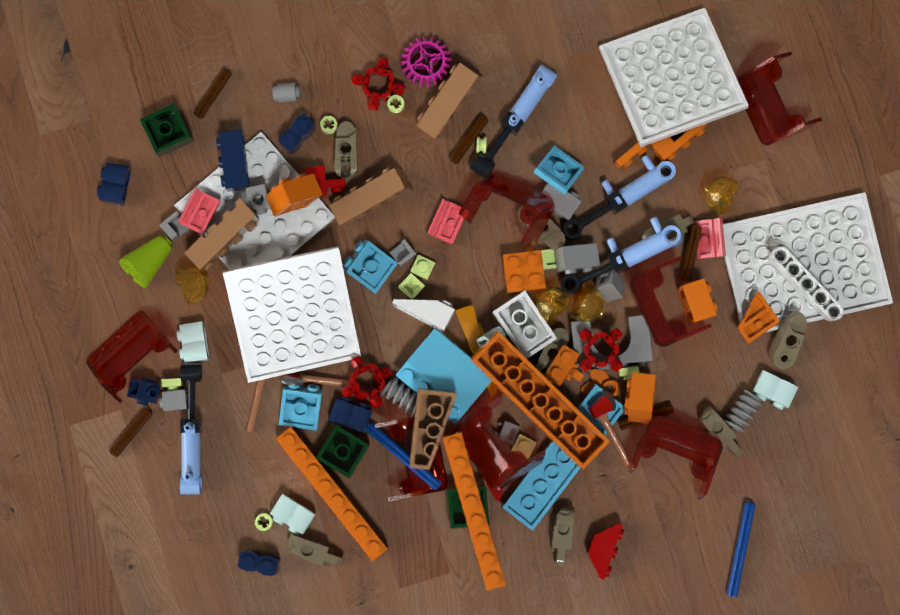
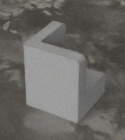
M175 211L160 224V227L174 242L189 230L186 226L178 223L181 217L178 211Z
M405 239L389 252L401 268L416 257V253Z
M612 269L597 276L595 289L606 302L623 298L625 282Z

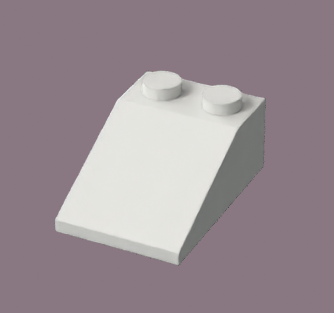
M523 291L492 312V315L508 338L526 359L557 339L526 291Z
M394 299L392 302L395 308L433 328H437L443 333L455 313L453 305L445 300L440 302L438 300Z

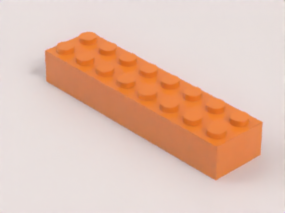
M495 332L469 359L579 468L584 469L610 442L500 332Z

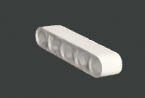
M777 247L769 254L771 264L825 320L832 322L843 316L842 306L788 249ZM776 252L783 254L784 258L782 261H778L775 258ZM789 266H794L797 269L796 275L789 273ZM804 279L809 281V289H805L802 286ZM817 293L823 296L822 303L816 301L815 296ZM830 307L836 309V317L830 316Z

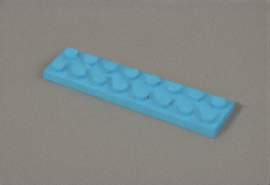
M594 384L577 406V409L605 436L607 432L600 420L593 418L588 409L604 392L602 388ZM616 399V410L607 413L612 426L625 410V406ZM551 441L501 507L533 531L580 468Z

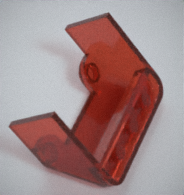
M792 52L772 56L737 77V81L749 105L748 109H746L760 142L766 146L796 135L823 121L820 117L806 122L803 116L799 114L789 117L774 83L782 77V69L779 63L792 56Z
M497 173L475 184L458 214L467 223L471 224L481 203L489 198L491 192L522 206L520 219L529 227L520 243L532 253L555 210V203L551 197Z
M681 256L633 276L629 283L651 337L659 347L669 346L712 327L711 324H707L688 333L685 325L680 322L669 325L654 293V290L659 288L664 281L661 270L677 264L682 260Z
M139 311L92 352L87 358L86 364L99 384L121 403L123 400L117 392L124 389L127 380L124 375L152 350L156 353L164 352L168 347L174 353L178 350L144 311Z
M501 391L477 405L455 428V434L462 433L468 456L489 486L496 490L504 488L543 463L546 454L542 450L530 459H527L520 451H512L505 455L484 426L492 418V409L501 404L503 397Z
M652 417L637 445L628 472L632 473L637 468L641 457L651 458L659 447L693 461L691 473L695 478L703 481L697 499L701 500L707 495L723 449L722 442L714 436L665 417Z
M414 417L374 424L375 428L388 426L390 437L393 440H401L402 448L411 454ZM440 442L429 471L442 482L441 486L437 490L433 489L406 466L408 478L400 481L399 490L401 495L389 497V501L444 491L447 488L448 481Z

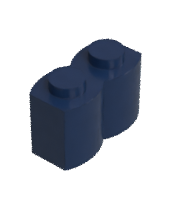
M305 114L298 116L294 120L292 127L281 135L279 139L280 146L290 155L296 153L301 148L303 141L314 133L315 123Z
M106 162L105 167L101 169L100 176L103 178V181L97 188V197H99L101 202L124 206L131 168Z
M342 396L340 400L336 399L328 421L365 433L373 412L369 410L370 406L359 403L358 406L351 404L352 400Z
M247 550L240 553L237 566L245 571H257L262 575L273 576L278 574L281 560L273 555L262 556L258 552Z

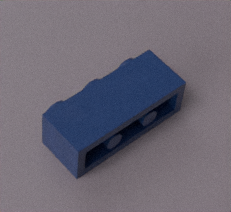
M242 130L219 132L216 144L217 149H221V157H218L219 167L223 168L224 176H221V185L225 187L227 192L246 190V188L250 187L244 133Z

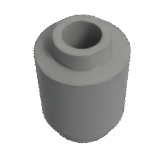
M296 82L281 83L272 88L274 101H279V103L298 101V97H301L300 86L296 85Z

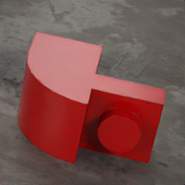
M324 165L305 167L306 175L313 173L323 194L320 198L328 199V191H331V193H341L343 189H347L345 178L326 179Z

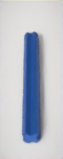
M370 423L367 426L366 432L410 468V454L375 424ZM410 468L433 489L437 490L441 486L442 482L429 470Z
M745 502L727 588V595L731 597L738 596L756 507L755 503Z

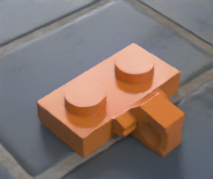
M563 344L544 377L557 387L561 386L564 379L569 381L571 377L581 382L584 375L576 370L578 365L574 364L580 354Z

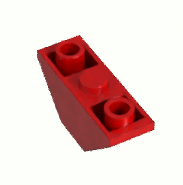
M616 523L592 536L587 555L598 578L602 580L605 579V576L609 577L612 566L609 564L611 558L615 559L618 551L616 547L617 541L621 540L624 534L623 524Z

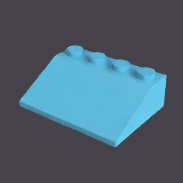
M434 328L396 374L399 379L416 393L418 388L457 392V397L448 417V420L454 425L491 383L469 360L471 356L437 328Z

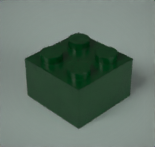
M175 103L140 119L158 157H162L194 142Z
M336 425L316 459L350 479L370 445Z
M479 486L477 488L488 525H490L486 486ZM447 489L450 528L468 527L457 489Z

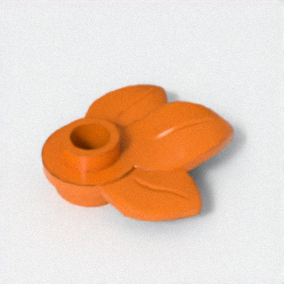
M598 369L590 371L592 380L581 388L583 394L587 395L594 384H597L606 392H608L606 390L607 385L611 384L613 390L609 393L613 397L619 393L620 389L616 380L609 379L605 371Z

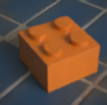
M303 173L296 176L295 179L285 178L279 181V185L271 188V192L266 195V199L273 216L276 217L306 208L323 194L314 173L310 175Z
M541 250L503 254L502 260L507 295L518 294L526 291V293L544 291L546 289Z
M705 279L682 285L677 289L689 326L711 319L717 315L718 307L715 300L712 301L711 286L709 282H705Z
M632 372V379L628 378V397L625 399V415H628L629 422L651 424L656 375Z

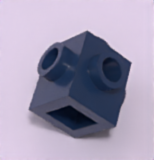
M143 377L142 380L131 378L127 397L137 399L136 403L148 406L149 402L156 404L160 395L161 385L155 384L154 379Z

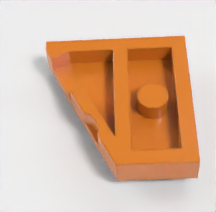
M759 291L755 293L737 327V330L747 344L780 322Z

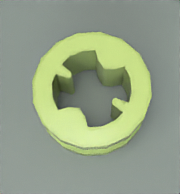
M392 95L387 101L388 109L393 113L401 112L404 108L403 98L399 95ZM393 100L401 102V105H398L399 108L395 109L394 106L390 105L393 103Z
M325 116L320 122L321 129L326 134H333L338 128L337 121L332 116ZM326 121L334 122L332 129L324 128Z
M477 136L476 153L482 151L483 154H486L487 137L481 139L480 136Z
M267 513L259 514L255 519L256 527L261 531L270 529L273 525L272 517ZM263 516L265 519H269V524H266L267 527L265 528L263 525H259V520H262L261 517Z

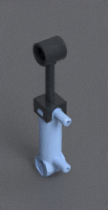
M541 64L514 106L501 121L500 126L504 130L486 156L481 153L477 156L470 167L472 171L487 179L496 165L492 159L510 133L517 136L525 121L558 76L557 73Z
M645 155L641 160L649 171L623 188L614 191L608 180L603 181L601 185L608 194L605 198L607 204L580 221L568 220L562 229L565 239L569 241L578 239L583 228L611 210L614 215L620 213L634 202L669 182L676 173L674 164L664 161L655 167L648 155ZM661 168H667L670 175L663 176ZM575 226L577 233L574 235L569 234L567 227Z
M653 217L650 221L656 234L623 250L618 249L614 238L608 239L607 243L612 252L608 257L611 262L580 277L572 274L565 275L561 280V288L570 295H576L581 292L583 283L612 269L617 274H621L631 269L630 267L671 247L680 245L683 241V233L678 227L673 225L662 229L658 218ZM677 232V238L669 241V233ZM575 280V288L568 289V282Z
M181 363V382H187V419H180V494L201 495L202 419H195V382L202 381V363Z

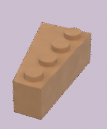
M464 63L455 64L449 72L451 74L449 79L441 83L438 88L440 90L438 95L430 99L427 104L429 105L427 111H422L417 118L418 124L416 126L434 139H438L452 120V114H455L464 102L462 101L463 98H467L474 90V82L476 80L479 82L483 77Z
M389 167L381 172V176L377 178L374 176L366 180V184L362 187L356 186L350 189V194L345 197L341 195L333 200L334 203L329 205L338 224L346 226L367 215V210L373 211L382 207L383 201H393L399 198L400 192L414 190L404 170Z
M240 198L235 202L237 206L234 209H228L223 214L220 223L216 222L208 229L207 236L202 235L185 252L187 257L200 271L210 270L215 265L214 261L218 257L223 258L229 252V247L240 243L247 231L251 232L258 226L257 222L259 219Z
M418 388L410 468L430 470L448 417L457 397V392Z

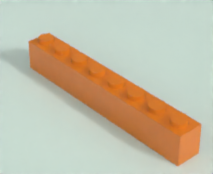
M290 427L276 438L278 443L368 557L374 561L388 549L386 544L321 462L316 459V456L294 428Z
M462 433L443 437L442 439L486 591L506 586Z

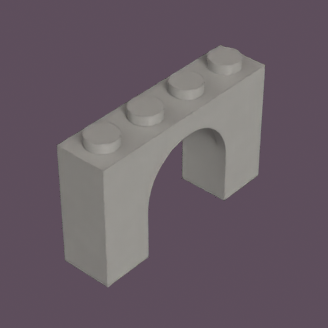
M648 315L628 317V346L621 355L614 358L622 362V368H627L629 364L635 363L638 367L648 366V362L653 361ZM590 320L570 323L572 350L580 354L574 363L578 365L577 369H579V372H583L579 368L580 363L587 359L583 355V347L587 342H583L578 334L584 328L591 332ZM594 344L588 349L601 363L608 357L599 353ZM608 363L606 367L598 368V370H609L611 365Z

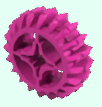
M423 36L422 42H420L419 38H416V44L409 42L411 49L405 47L404 51L407 54L401 55V58L404 59V61H401V66H405L402 71L403 73H408L407 79L414 77L412 84H415L418 80L419 87L423 86V82H426L427 88L430 87V82L437 86V79L443 82L444 79L441 75L448 77L449 73L446 70H451V65L447 64L452 62V58L447 57L450 55V51H444L446 45L440 46L441 40L439 39L436 43H433L434 37H430V41H427L426 36ZM424 48L435 50L438 54H429ZM419 51L420 58L411 65L412 56ZM423 55H424L425 59L427 58L428 60H430V61H429V67H428V65H425V63L422 64V63H423ZM442 59L440 69L434 73L432 66ZM414 70H425L428 76L420 75Z

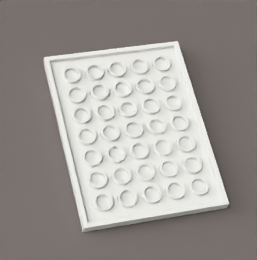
M865 192L723 224L726 252L724 261L739 322L755 293L758 291L780 320L778 324L766 332L778 330L783 319H786L788 315L795 311L801 312L806 317L807 323L824 319L769 261V254L777 247L788 249L842 306L843 315L893 303ZM781 252L775 253V258L778 261H782L784 258ZM789 266V273L796 275L797 269L794 266ZM804 279L802 286L805 289L810 288V283ZM817 293L815 299L818 303H822L823 296ZM830 307V316L836 317V309Z

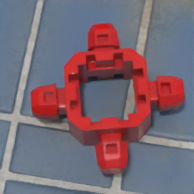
M386 58L378 60V68L371 67L367 69L365 77L362 74H354L352 78L354 85L359 87L363 85L362 90L365 97L371 99L369 100L368 108L372 111L379 109V101H388L392 92L396 95H403L405 91V85L398 82L394 84V75L388 70L389 61ZM378 75L389 79L386 93L379 94L368 90L371 76Z
M584 328L578 335L583 342H587L583 347V355L587 359L580 363L579 368L583 372H587L592 368V364L596 368H604L609 363L611 365L610 368L618 372L623 367V364L619 359L616 360L614 358L619 353V346L615 341H618L623 333L618 328H615L609 333L610 336L605 332H598L593 337L592 333ZM599 338L603 339L613 350L602 363L588 350Z
M357 356L351 359V365L356 371L349 375V384L344 386L341 392L344 397L355 395L360 400L370 398V404L376 408L383 404L381 396H378L377 393L384 390L385 379L392 375V371L389 367L379 369L374 364L364 366L362 358ZM369 371L377 383V388L365 393L364 390L361 391V386L356 379H358V375Z

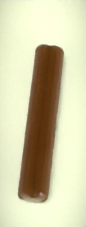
M222 69L195 109L194 115L199 119L204 118L232 76L230 71Z
M480 115L449 157L451 162L458 164L477 136L487 125L488 119L485 116Z
M692 225L680 274V279L683 281L691 280L702 231L701 226Z
M672 404L653 409L652 421L673 414ZM628 418L618 421L621 430L644 424L629 422Z
M146 408L140 412L109 450L114 457H118L151 418L152 412Z

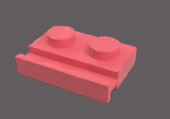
M195 188L178 223L204 235L221 201Z
M442 199L427 234L453 245L468 209Z
M723 218L694 221V225L702 227L697 249V259L726 256Z

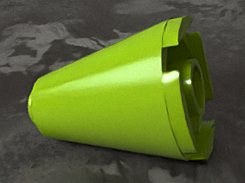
M158 236L123 256L119 264L127 274L130 273L134 277L133 280L137 284L146 288L170 254L172 243L167 237Z

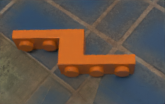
M708 123L688 130L675 142L670 137L640 147L638 142L617 159L614 165L618 170L622 167L626 169L634 162L632 159L637 154L640 157L648 150L647 146L661 162L666 160L670 162L677 156L676 151L680 148L684 150L692 143L690 140L694 136L699 138L706 132L705 127Z

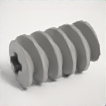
M396 377L387 384L380 395L382 396L387 393V400L393 397L392 403L395 405L400 402L398 408L402 409L406 406L405 413L407 414L412 411L411 417H413L417 393L415 391L410 393V387L404 389V382L398 385L399 378Z
M743 390L745 395L739 396L742 402H735L737 408L732 407L730 409L733 415H726L729 421L724 420L731 429L737 432H745L742 425H750L747 419H754L751 412L758 413L755 406H763L760 400L747 390Z

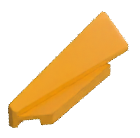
M473 305L455 310V314L470 350L474 355L479 350L476 339L485 333L481 323L477 322ZM492 382L487 386L491 398L495 396L497 387Z

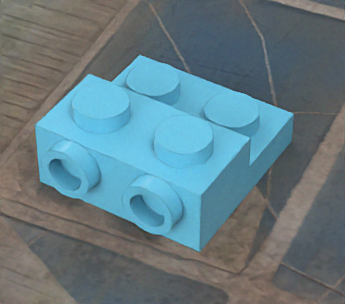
M553 146L533 173L565 195L585 167L556 146Z
M359 241L354 248L356 251L354 255L347 257L343 262V271L376 294L398 263L370 241Z
M285 384L282 393L279 425L317 431L323 390L313 384L308 385V387Z

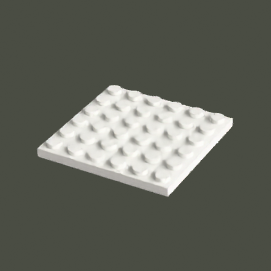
M705 8L599 45L600 53L640 147L748 109L749 105Z
M262 132L245 145L250 187L265 184L269 193L272 187L279 185V181L285 178L292 180L299 175ZM220 167L195 187L221 201L204 234L205 236L208 235L207 231L214 223L222 221L223 214L228 209H234L237 206L235 202L239 198L250 209L246 190L227 192L225 187H222L221 176H224L223 168ZM195 188L174 205L181 214ZM257 196L254 199V204H262L264 197ZM319 198L306 208L276 217L273 216L271 209H269L265 214L256 215L259 219L257 222L258 226L251 232L247 231L243 235V240L237 245L233 244L229 247V252L220 259L230 270L290 257L331 223L335 216Z
M338 246L223 271L248 383L344 362L357 356L361 357Z

